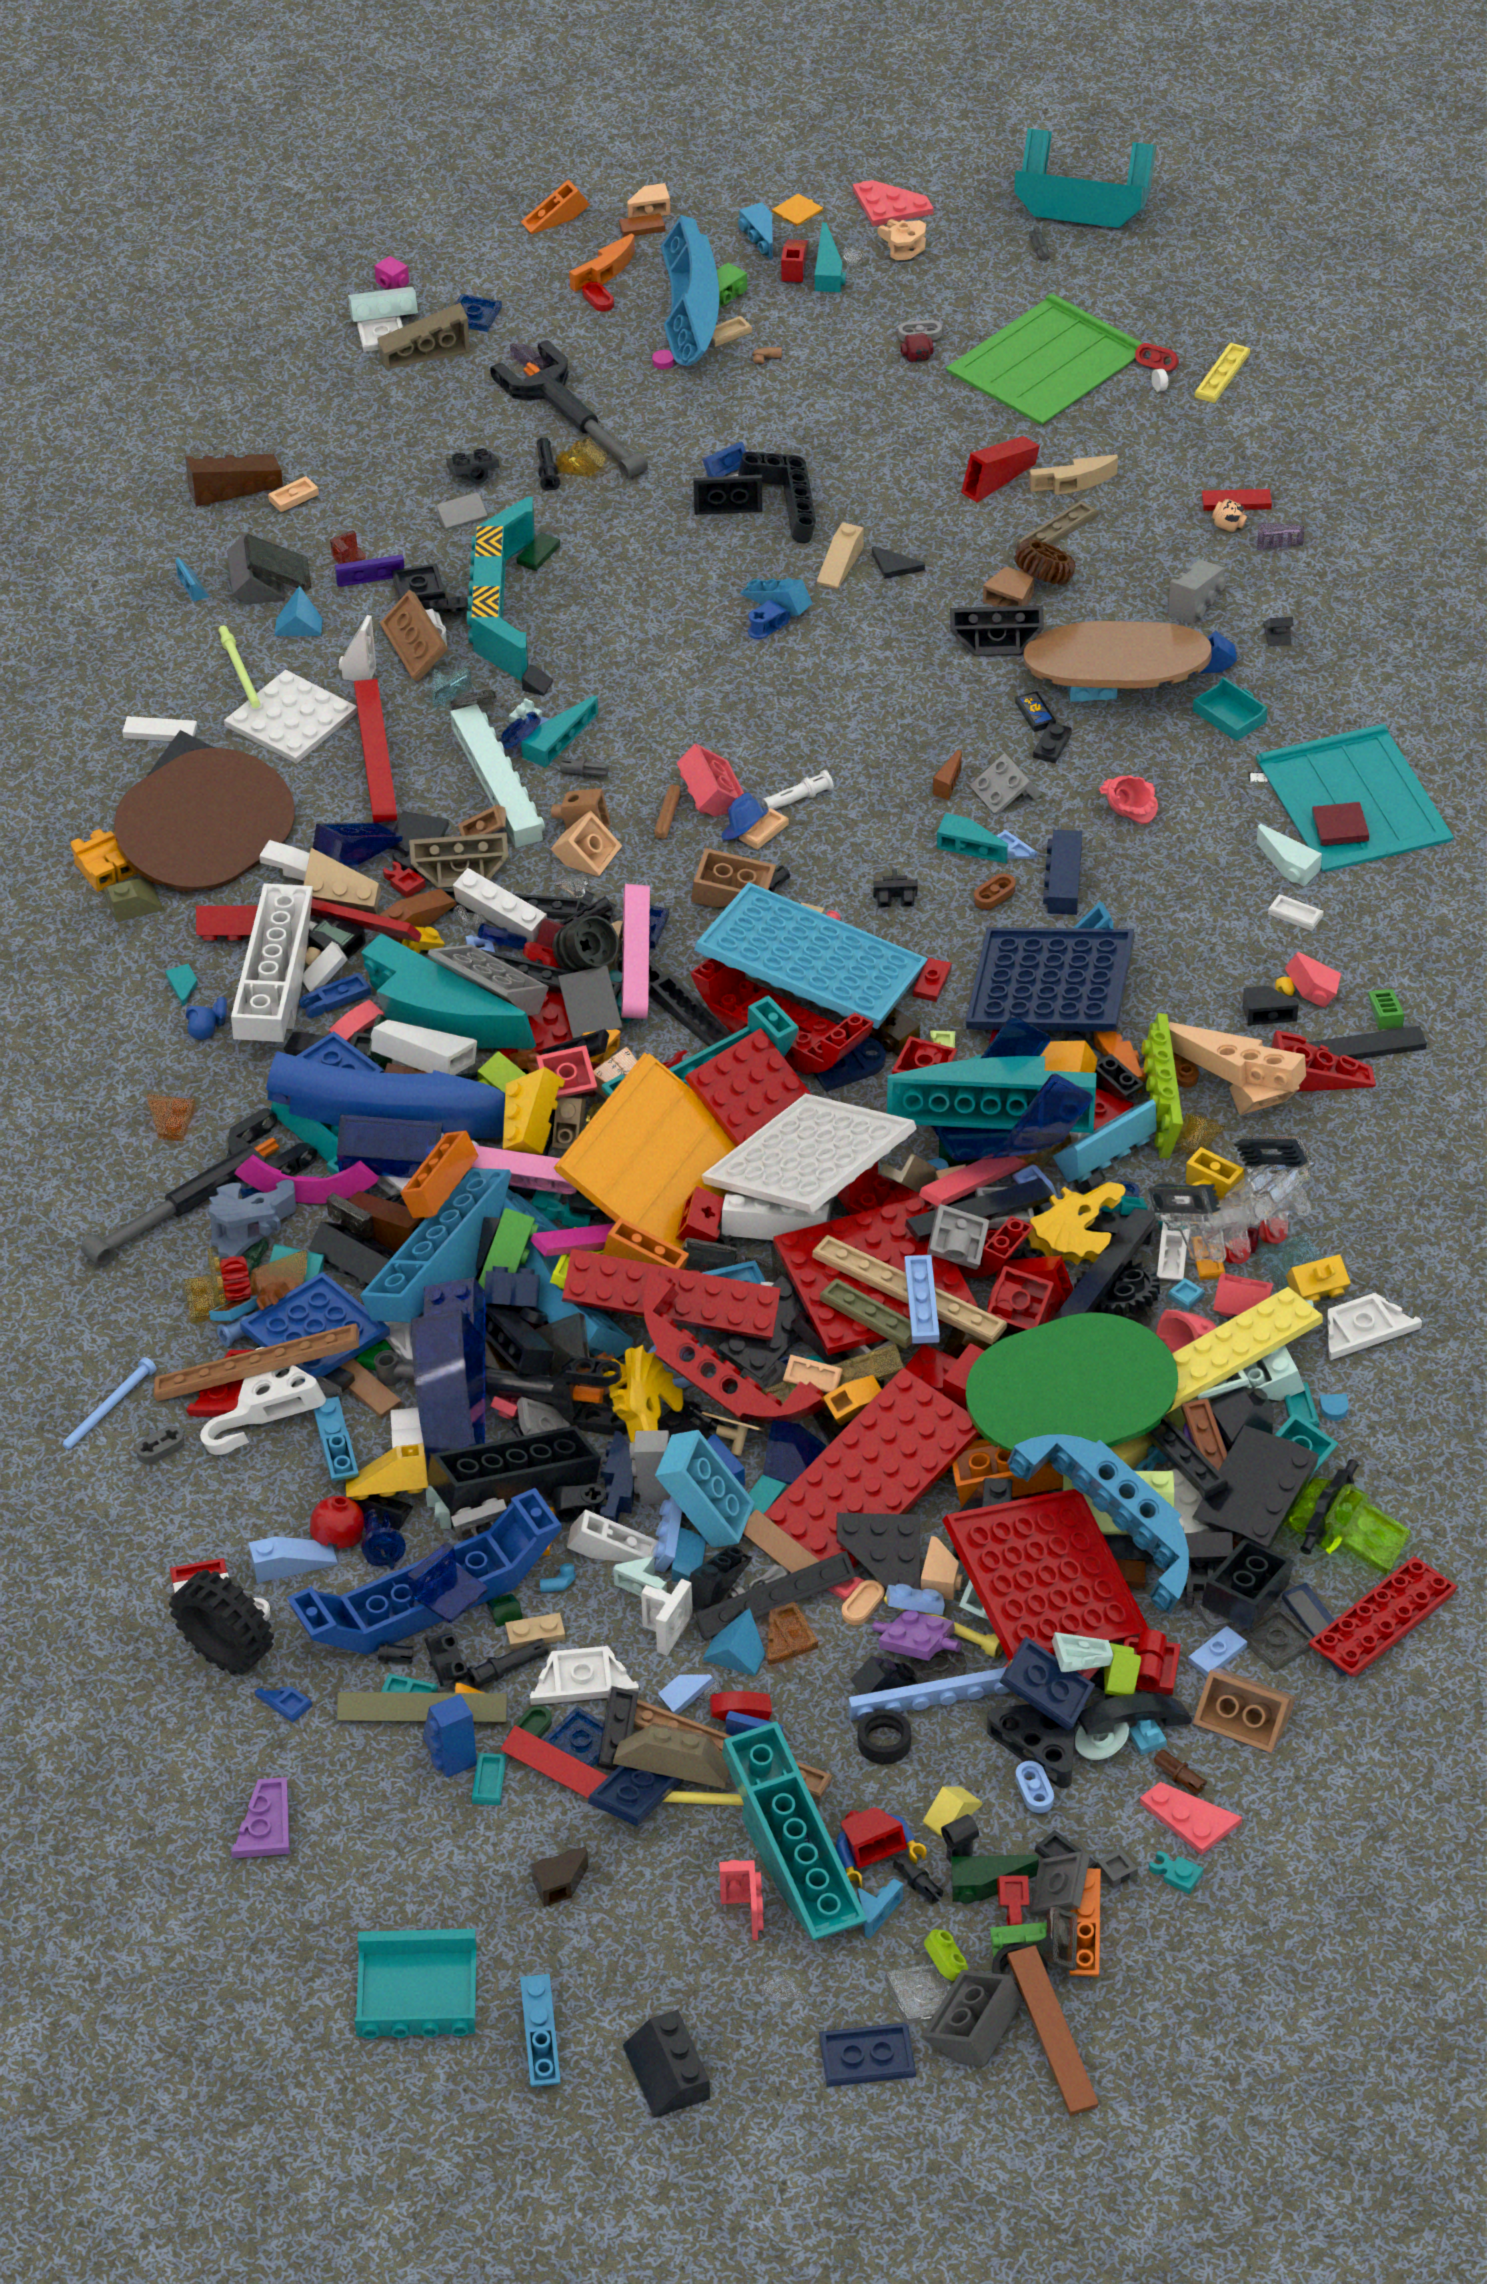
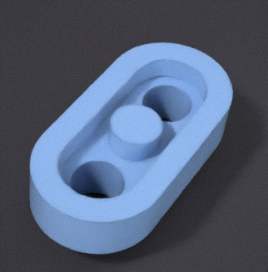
M1025 1761L1019 1764L1016 1769V1783L1026 1807L1035 1813L1049 1811L1054 1804V1792L1043 1767L1034 1761ZM1027 1777H1032V1778H1034V1779H1032V1780H1030V1781H1029V1780H1026Z

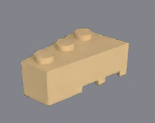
M311 848L303 886H313L312 899L377 914L381 895L379 883Z

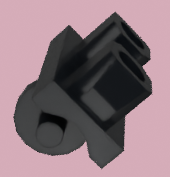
M892 868L891 876H882L883 881H873V898H876L878 907H891V897H901V906L903 907L914 906L915 896H917L918 879L907 880V875H898L897 868Z
M451 1629L424 1639L431 1657V1661H428L429 1666H434L441 1687L467 1678L466 1672L468 1668L465 1661L461 1658L457 1647L459 1644Z

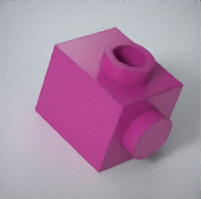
M391 256L374 266L376 283L380 284L383 288L389 290L405 287L409 283L408 266Z

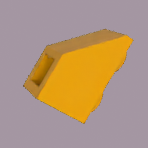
M870 1375L847 1382L826 1394L823 1398L841 1426L855 1418L882 1389L875 1377Z

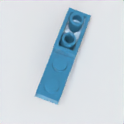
M339 1396L327 1398L324 1405L314 1408L313 1411L330 1478L333 1482L359 1477Z
M550 1974L520 1977L531 2087L561 2084Z

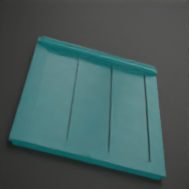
M1385 724L1266 751L1256 755L1257 763L1307 847L1322 853L1320 868L1322 872L1358 865L1454 840V836L1389 734V729ZM1360 802L1369 831V841L1321 846L1312 815V807Z

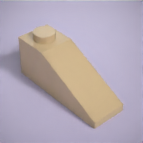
M842 522L832 539L819 573L817 584L835 589L840 587L864 548L863 527Z

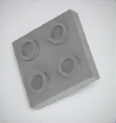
M939 1204L936 1209L927 1254L977 1270L982 1257L989 1220Z
M492 1498L484 1501L480 1507L474 1509L466 1507L458 1510L456 1515L451 1516L458 1540L478 1535V1529L482 1526L491 1527L507 1509L504 1499Z

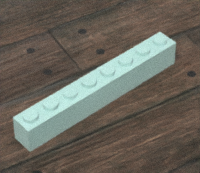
M477 704L450 711L452 730L492 805H500L506 809L505 829L515 848L542 841V831H545L544 821L542 817L537 816L534 802L529 801L526 787L521 786L518 772L512 770L510 757H505L501 741L497 742L494 728L489 727L486 713L481 712Z

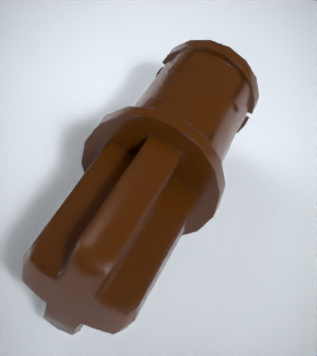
M1160 1750L1156 1754L1154 1763L1172 1776L1173 1782L1178 1781L1193 1792L1194 1795L1197 1796L1205 1788L1204 1786L1207 1785V1780L1188 1768V1763H1181L1165 1750Z

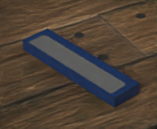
M1307 1583L1282 1593V1600L1312 1639L1335 1621ZM1327 1658L1340 1677L1347 1674Z

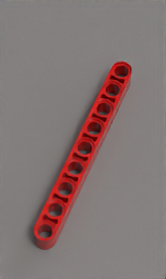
M377 678L354 681L373 824L397 821V810Z

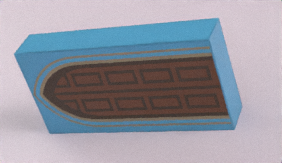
M250 1296V1298L240 1301H229L209 1311L210 1320L232 1321L259 1308L256 1302L258 1296Z

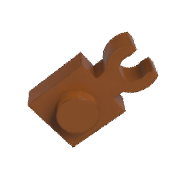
M273 1281L263 1286L256 1302L261 1311L271 1304L275 1305L278 1303L279 1299L285 1297L290 1290L286 1281L279 1284Z

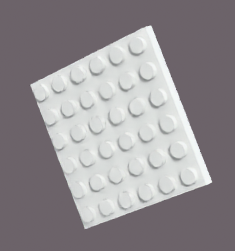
M804 1094L701 1176L704 1184L813 1213L819 1210L830 1198L836 1196L846 1185L855 1181L856 1177L871 1168L881 1157L887 1155L896 1145L906 1140L917 1128L914 1120Z

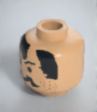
M1225 499L1223 502L1219 501L1212 515V518L1215 519V526L1228 532H1235L1238 527L1242 529L1247 520V516L1244 515V506L1229 499Z

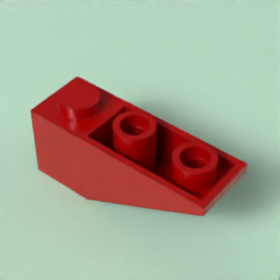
M787 239L783 246L781 258V281L803 282L809 240Z

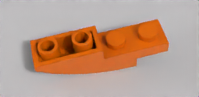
M631 233L598 250L597 258L569 271L570 288L576 292L582 289L583 285L588 282H598L603 285L619 274L627 266L635 253L634 235Z
M1094 1031L1093 1045L1105 1056L1112 1054L1145 1083L1146 1074L1144 1073V1068H1140L1138 1051L1133 1050L1131 1042L1123 1041L1121 1034H1117V1032Z
M1087 1868L1080 1908L1070 1910L1069 1976L1099 1977L1101 1869Z

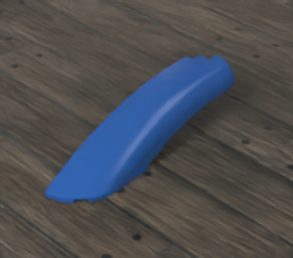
M277 1051L268 1076L266 1090H268L267 1100L289 1105V1114L370 1133L414 1138L441 1139L445 1133L466 1130L470 1139L503 1137L505 1093L493 1086L433 1070V1073L397 1074L352 1070L322 1064Z

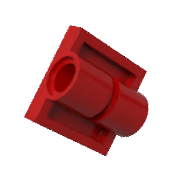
M1152 1629L1142 1631L1139 1638L1126 1637L1123 1646L1134 1648V1654L1141 1656L1135 1690L1173 1695L1181 1644L1167 1642V1637L1162 1632Z

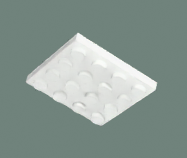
M284 670L256 693L261 703L260 707L252 708L248 700L224 720L225 727L297 764L357 714L358 709L354 704L288 670Z

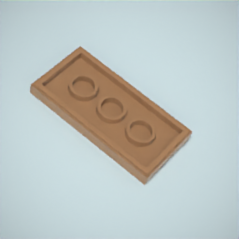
M411 590L407 591L380 622L400 659L415 681H420L448 650L418 597Z

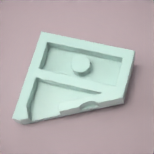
M1054 1633L1052 1644L1061 1672L1111 1665L1113 1653L1109 1640Z

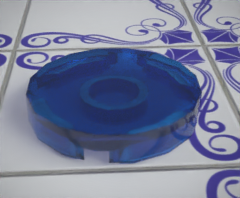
M536 712L526 713L527 718L524 720L522 718L516 719L502 732L499 742L501 741L503 748L508 749L517 745L538 727L541 718Z

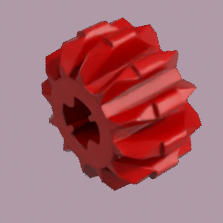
M232 1256L221 1260L220 1268L225 1298L228 1301H240L250 1298L251 1287L246 1259L243 1256Z

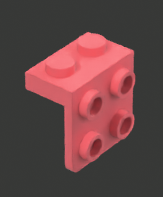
M754 1860L719 1862L721 1904L750 1903L752 1941L758 1940V1931H764L761 1872H755Z

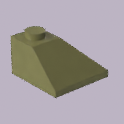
M145 878L134 879L103 888L104 895L116 922L163 910L153 883Z

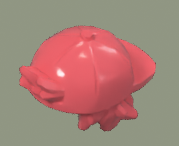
M1132 775L1119 776L1114 779H1107L1099 788L1101 794H1106L1110 808L1119 816L1129 817L1139 824H1147L1157 813L1158 802L1154 797L1155 787H1153V783L1145 782L1144 778L1133 777Z

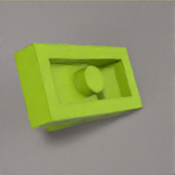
M1110 1643L1113 1659L1111 1665L1104 1666L1105 1694L1116 1696L1134 1694L1141 1656L1135 1655L1134 1648Z

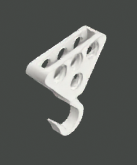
M294 1365L244 1378L238 1397V1405L235 1410L211 1419L201 1431V1441L211 1454L222 1455L229 1453L235 1448L249 1443L244 1432L214 1440L220 1432L246 1424H263L318 1408L324 1405L326 1397L317 1380Z

